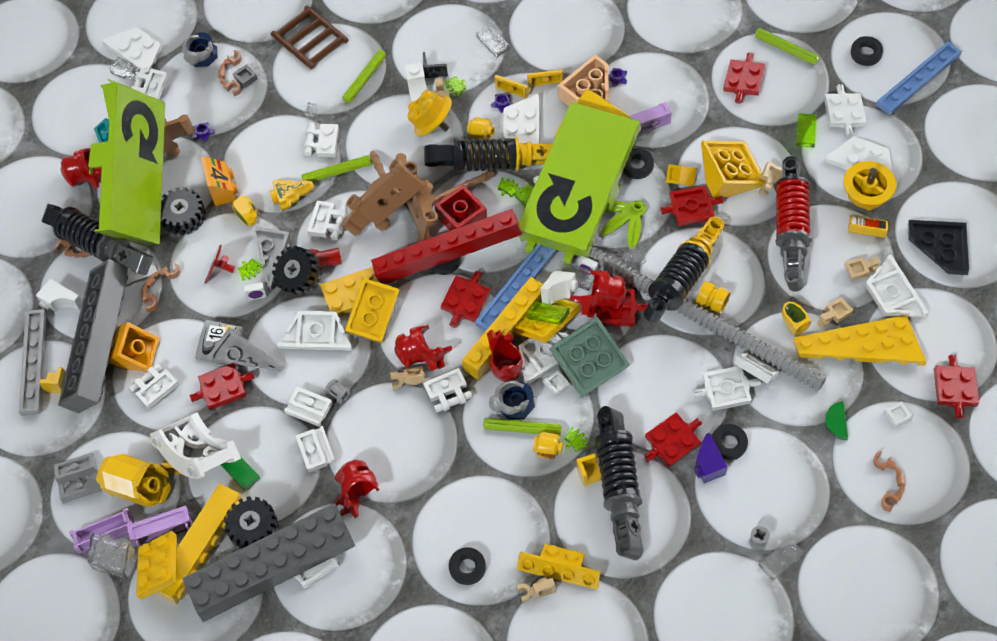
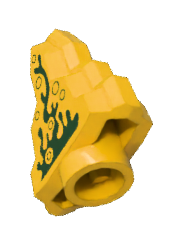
M282 179L273 180L274 189L270 190L273 204L279 203L281 210L284 211L291 208L292 204L298 202L301 196L311 192L314 189L312 181L305 180L298 182L292 180L283 181Z

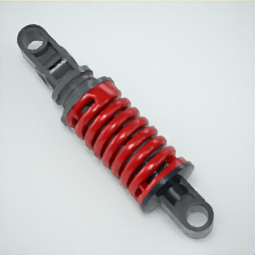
M788 156L782 162V178L775 183L777 231L775 243L781 248L780 254L783 257L784 278L789 290L797 292L802 290L805 285L804 257L807 255V247L812 242L810 235V182L802 177V169L798 158Z

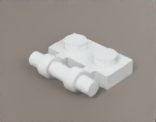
M141 67L135 76L134 86H131V88L159 100L168 79V73L150 69L149 74H146L147 69Z
M309 123L305 133L307 139L304 142V154L310 156L312 151H317V157L335 158L339 133L338 124H321L320 130H316L315 123ZM314 138H319L318 143L313 142Z
M317 201L307 230L308 235L326 238L327 233L332 232L331 238L338 240L339 235L343 231L341 223L347 217V207L340 206V210H335L334 203ZM332 218H336L335 224H331Z
M160 363L154 367L151 366L147 369V373L140 378L137 377L133 381L134 383L128 387L132 393L140 389L136 396L148 409L179 386L178 381L166 369L159 374L164 369ZM154 378L147 385H145V383H147L150 379Z
M459 368L423 383L431 402L438 399L440 401L439 404L434 405L436 413L442 410L444 412L450 410V407L459 403L460 405L464 404L466 400L473 398L470 391L465 393L461 391V389L467 387V383ZM455 392V397L446 400L445 396Z

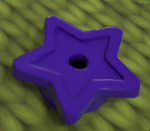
M620 68L612 69L608 75V80L612 81L613 87L619 83L627 84L625 79L627 71H623Z
M495 94V101L491 103V107L498 108L500 113H503L505 107L512 105L509 101L510 94Z
M208 122L199 123L194 126L195 133L192 138H201L206 142L208 136L214 134L215 131L209 128Z

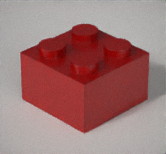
M464 185L434 205L438 219L449 231L487 218V208Z

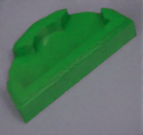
M842 401L829 407L825 415V425L827 430L837 436L838 439L848 440L844 403Z

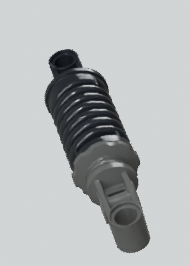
M47 204L41 221L53 227L54 235L57 238L69 242L100 259L102 262L111 259L138 274H148L153 256L132 247L126 239H118L94 232V230L99 229V221L80 212L75 207L62 209L59 206Z
M603 406L597 414L600 434L594 439L603 488V506L607 511H611L610 519L613 522L617 554L636 561L643 555L641 528L638 520L639 511L637 510L642 504V499L638 489L639 483L637 482L635 456L632 453L634 450L632 445L633 436L629 431H625L623 414L611 407Z

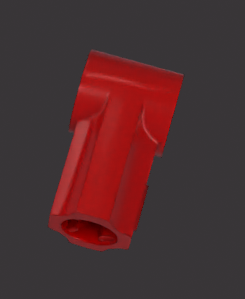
M339 248L324 251L309 249L316 254L315 256L319 257L320 260L318 262L322 264V267L319 268L320 271L325 267L342 264Z

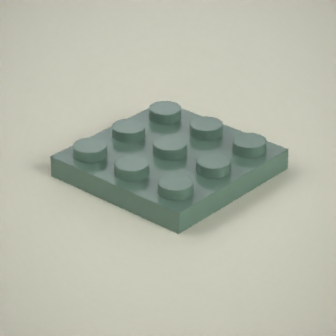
M598 317L549 348L581 397H584L630 366V363Z

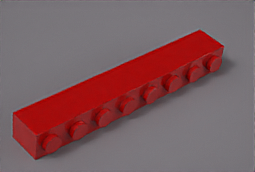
M509 209L374 258L371 262L378 281L382 284H387L522 235L513 209Z

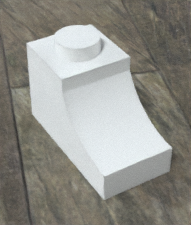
M422 62L404 65L411 102L416 101L422 92L427 89Z
M553 271L541 287L542 305L550 306L557 300L573 296L578 290L576 274Z
M52 279L36 294L40 301L39 305L47 311L50 309L56 313L59 309L67 307L80 310L82 306V300L78 294Z

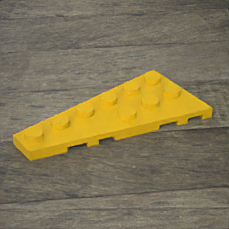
M906 315L793 338V344L799 358L823 359L824 357H831L842 361L846 358L855 359L857 362L887 363L890 361L899 362L902 365H907V363H918V366L926 365V359Z

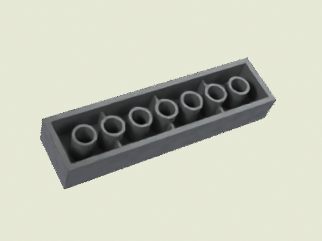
M111 259L104 261L89 273L58 406L76 413H81L100 402L102 385L106 380L105 371L110 362L108 357L113 347V335L117 330L116 322L121 312L120 304L125 294L123 291L124 286L128 280V267Z
M333 503L182 579L198 616L205 622L355 547V544L336 504Z

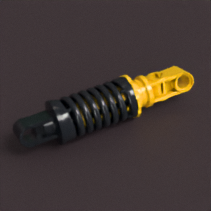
M517 137L505 138L504 140L502 138L497 140L495 138L491 140L488 138L484 140L478 138L477 140L470 139L469 142L467 139L459 140L453 138L451 145H425L424 165L428 167L452 166L453 173L464 172L466 163L468 172L472 171V166H474V171H479V166H481V171H485L486 166L488 171H492L493 166L495 171H499L500 166H502L503 171L510 169L511 171L518 172L521 165L531 167L533 164H544L552 144H531L530 141L519 143Z
M718 217L709 218L696 236L681 243L656 280L650 284L648 293L651 300L643 313L647 321L657 323L666 310L674 311L680 308L689 291L711 263L712 247L724 228L722 219Z

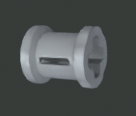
M333 379L325 387L324 393L337 399V403L342 404L349 397L350 390L343 388L336 379Z
M756 526L752 529L751 538L749 539V545L752 549L761 551L766 548L770 537L768 529L763 526Z

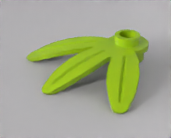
M615 201L611 210H608L606 206L604 212L620 213L612 217L605 224L601 235L611 234L629 221L627 231L628 247L630 250L635 249L640 237L641 217L646 213V205L641 201H632L630 204Z

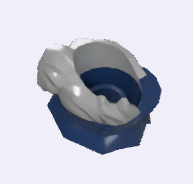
M199 32L187 37L182 45L184 60L194 67L209 66L218 58L217 46L213 44L212 37L205 32Z
M509 380L496 388L495 395L489 399V406L492 411L502 413L509 420L525 419L535 408V396L532 388L527 383Z

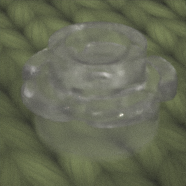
M308 102L304 106V115L309 119L317 117L316 103Z

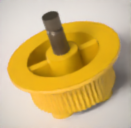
M426 89L416 101H412L408 105L409 112L407 117L415 126L414 133L422 137L431 133L438 126L446 132L449 126L443 120L450 111L451 99L448 96L440 97L434 91Z
M862 161L852 165L846 171L843 179L844 189L850 201L854 205L869 211L890 200L897 186L895 176L891 170L883 164L873 161Z

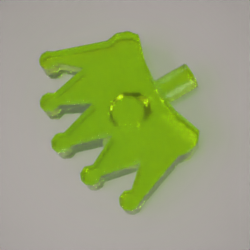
M457 76L445 80L446 88L453 95L458 93V97H460L464 90H466V85L463 84L465 82L464 79L459 81Z
M501 178L497 189L502 191V196L508 194L510 197H513L521 192L518 183L513 185L515 181L509 182V178L505 181Z
M251 259L248 263L242 261L244 266L239 267L238 271L242 281H244V276L250 280L249 274L256 277L254 271L260 273L257 267H263L262 264Z
M571 427L564 436V440L569 442L566 444V447L573 446L575 452L588 448L589 444H584L587 442V438L582 439L585 434L577 435L579 429L572 432L574 428Z

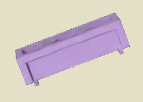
M664 102L658 106L630 115V118L640 121L641 132L639 131V135L670 124L672 112L667 103Z
M183 506L127 525L131 542H134L135 547H140L141 544L150 542L170 531L176 533L185 529L189 530L193 521L188 508Z
M128 508L76 531H69L75 543L73 545L75 551L80 555L128 535L127 525L134 523Z

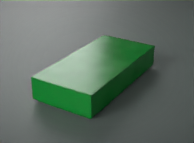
M242 457L235 462L220 464L245 492L261 479Z

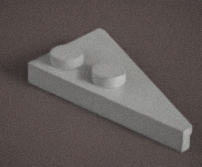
M256 226L255 232L267 290L272 291L274 285L273 278L276 277L272 275V270L276 269L273 267V263L277 264V255L282 256L280 252L282 250L286 251L290 232Z
M231 327L227 329L207 356V358L212 360L217 359L254 368H264L270 371L281 372L284 369L282 365Z

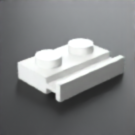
M748 352L741 354L740 357L738 356L734 362L735 365L767 384L776 379L780 373L777 369Z
M297 386L284 411L288 415L320 427L333 402L328 398Z
M323 426L295 436L308 473L323 468L332 462L336 463Z

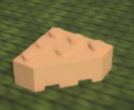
M596 54L558 85V98L569 106L571 102L576 103L586 89L591 90L609 102L608 64Z

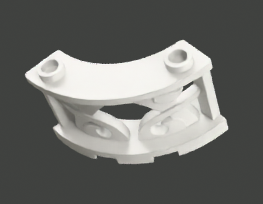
M194 413L150 434L152 445L160 451L166 461L178 472L189 478L205 477L204 472L224 462L231 463L241 459L233 440L224 441L220 438H212L210 430L202 422L198 413ZM184 423L185 427L181 431L177 426ZM168 430H171L174 433H169V439L171 440V442H169V440L166 438L164 432ZM184 445L194 449L202 448L203 457L190 458L184 456Z

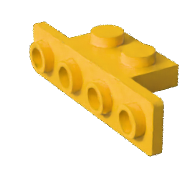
M544 544L540 556L520 552L518 556L517 570L595 590L598 589L601 574L600 571L582 567L585 553L554 545Z

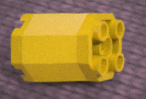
M126 454L105 457L97 471L96 481L100 484V488L112 497H119L145 507L164 503L171 490L170 483H167L169 474L157 463L152 464Z

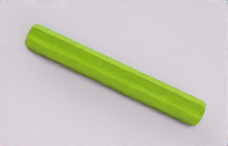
M758 28L755 33L756 38L812 65H816L819 60L818 55L766 30Z
M379 49L342 96L344 102L351 103L385 59V51Z
M366 155L304 173L301 177L302 180L315 182L370 166L372 162L370 156Z
M487 417L484 418L483 422L484 429L532 434L547 432L559 436L562 431L560 424Z

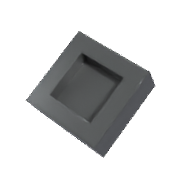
M247 64L232 73L234 79L243 88L258 79L257 75Z

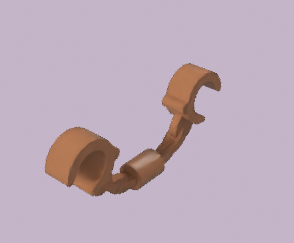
M233 50L237 58L232 59L227 55V59L224 60L218 70V78L228 92L231 88L237 87L232 91L233 95L237 96L241 93L240 84L235 80L231 82L224 81L225 66L229 64L236 66L242 61L240 52Z
M65 240L59 241L55 246L57 252L63 246H67L63 250L65 256H73L75 258L92 256L84 250L80 251V253H74L72 250L74 248L73 245Z
M174 263L176 270L173 273H169L167 266H165V268L149 276L144 283L143 301L145 304L153 302L152 305L145 306L147 312H153L158 307L155 295L151 296L147 293L148 288H151L155 278L159 275H166L168 280L177 278L180 275V269L176 263Z
M882 451L874 456V466L882 471L887 467L894 469L897 474V486L900 487L899 493L891 494L887 492L881 500V507L885 511L891 512L892 507L887 505L885 501L892 500L897 505L898 501L902 498L901 494L905 490L906 483L901 469L896 466V463L890 457L886 463L878 461L877 458L882 454Z

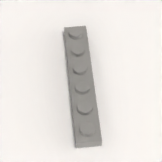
M45 309L29 310L25 313L19 413L21 416L41 414L42 387L39 382L40 379H43L47 315Z

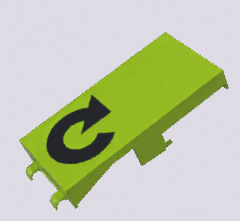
M108 79L111 83L100 85L103 89L109 118L108 141L91 144L88 165L90 167L89 174H93L94 168L102 167L99 229L94 230V232L118 239H126L131 243L142 246L160 245L165 102Z
M570 103L519 221L522 235L519 236L520 241H527L525 252L531 253L536 244L565 252L563 264L571 266L575 255L589 258L606 206L608 210L612 209L619 193L621 184H618V181L639 131L641 132L640 121L581 104Z

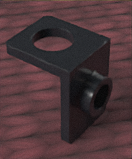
M423 52L425 78L447 77V64L427 65L426 54Z

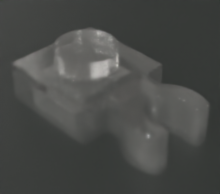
M118 57L109 68L111 74L122 79L129 76L132 81H136V75L134 74L139 72L140 68L134 67L132 62Z

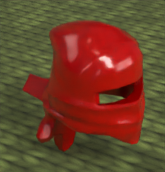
M91 148L80 149L73 153V157L68 155L62 159L60 171L71 187H76L82 182L89 181L94 190L100 187L102 167L93 169V174H89L90 167L88 165Z
M590 270V274L594 275L591 295L570 296L571 301L581 304V315L594 318L598 306H609L613 310H618L624 301L627 291L622 277L617 275L610 277L606 271Z
M421 325L410 328V336L408 337L404 333L398 335L395 340L394 352L406 368L417 362H426L430 370L434 371L445 367L443 358L453 348L448 346L445 348L437 347L434 350L429 349L423 333L430 327L429 325Z
M490 330L487 333L491 349L490 368L493 375L503 382L516 380L521 374L523 361L521 353L511 343L513 335L508 333L504 336L501 330L494 334V331Z
M354 459L341 466L334 477L335 481L341 485V494L333 503L336 506L341 505L344 507V509L340 510L341 516L351 513L354 518H357L359 516V499L366 496L374 488L377 492L380 490L376 477L370 471L366 462Z

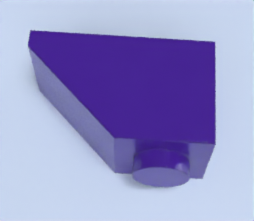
M707 433L704 437L694 467L696 476L701 478L704 484L726 475L727 465L710 433Z

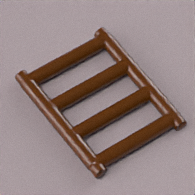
M308 5L304 7L303 12L278 31L271 32V36L311 70L314 69L315 64L340 44H346L349 40ZM310 15L315 19L288 41L282 37L307 16ZM320 24L326 28L301 49L297 50L293 46ZM331 33L337 37V39L310 60L304 55Z

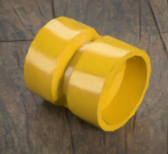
M705 281L698 292L695 303L705 308L710 306V310L721 314L726 307L731 292L722 287L716 289L715 284Z

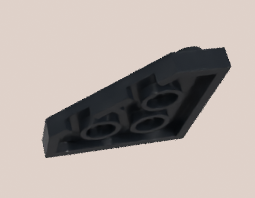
M924 220L908 221V240L947 274L968 275L969 259L966 223Z

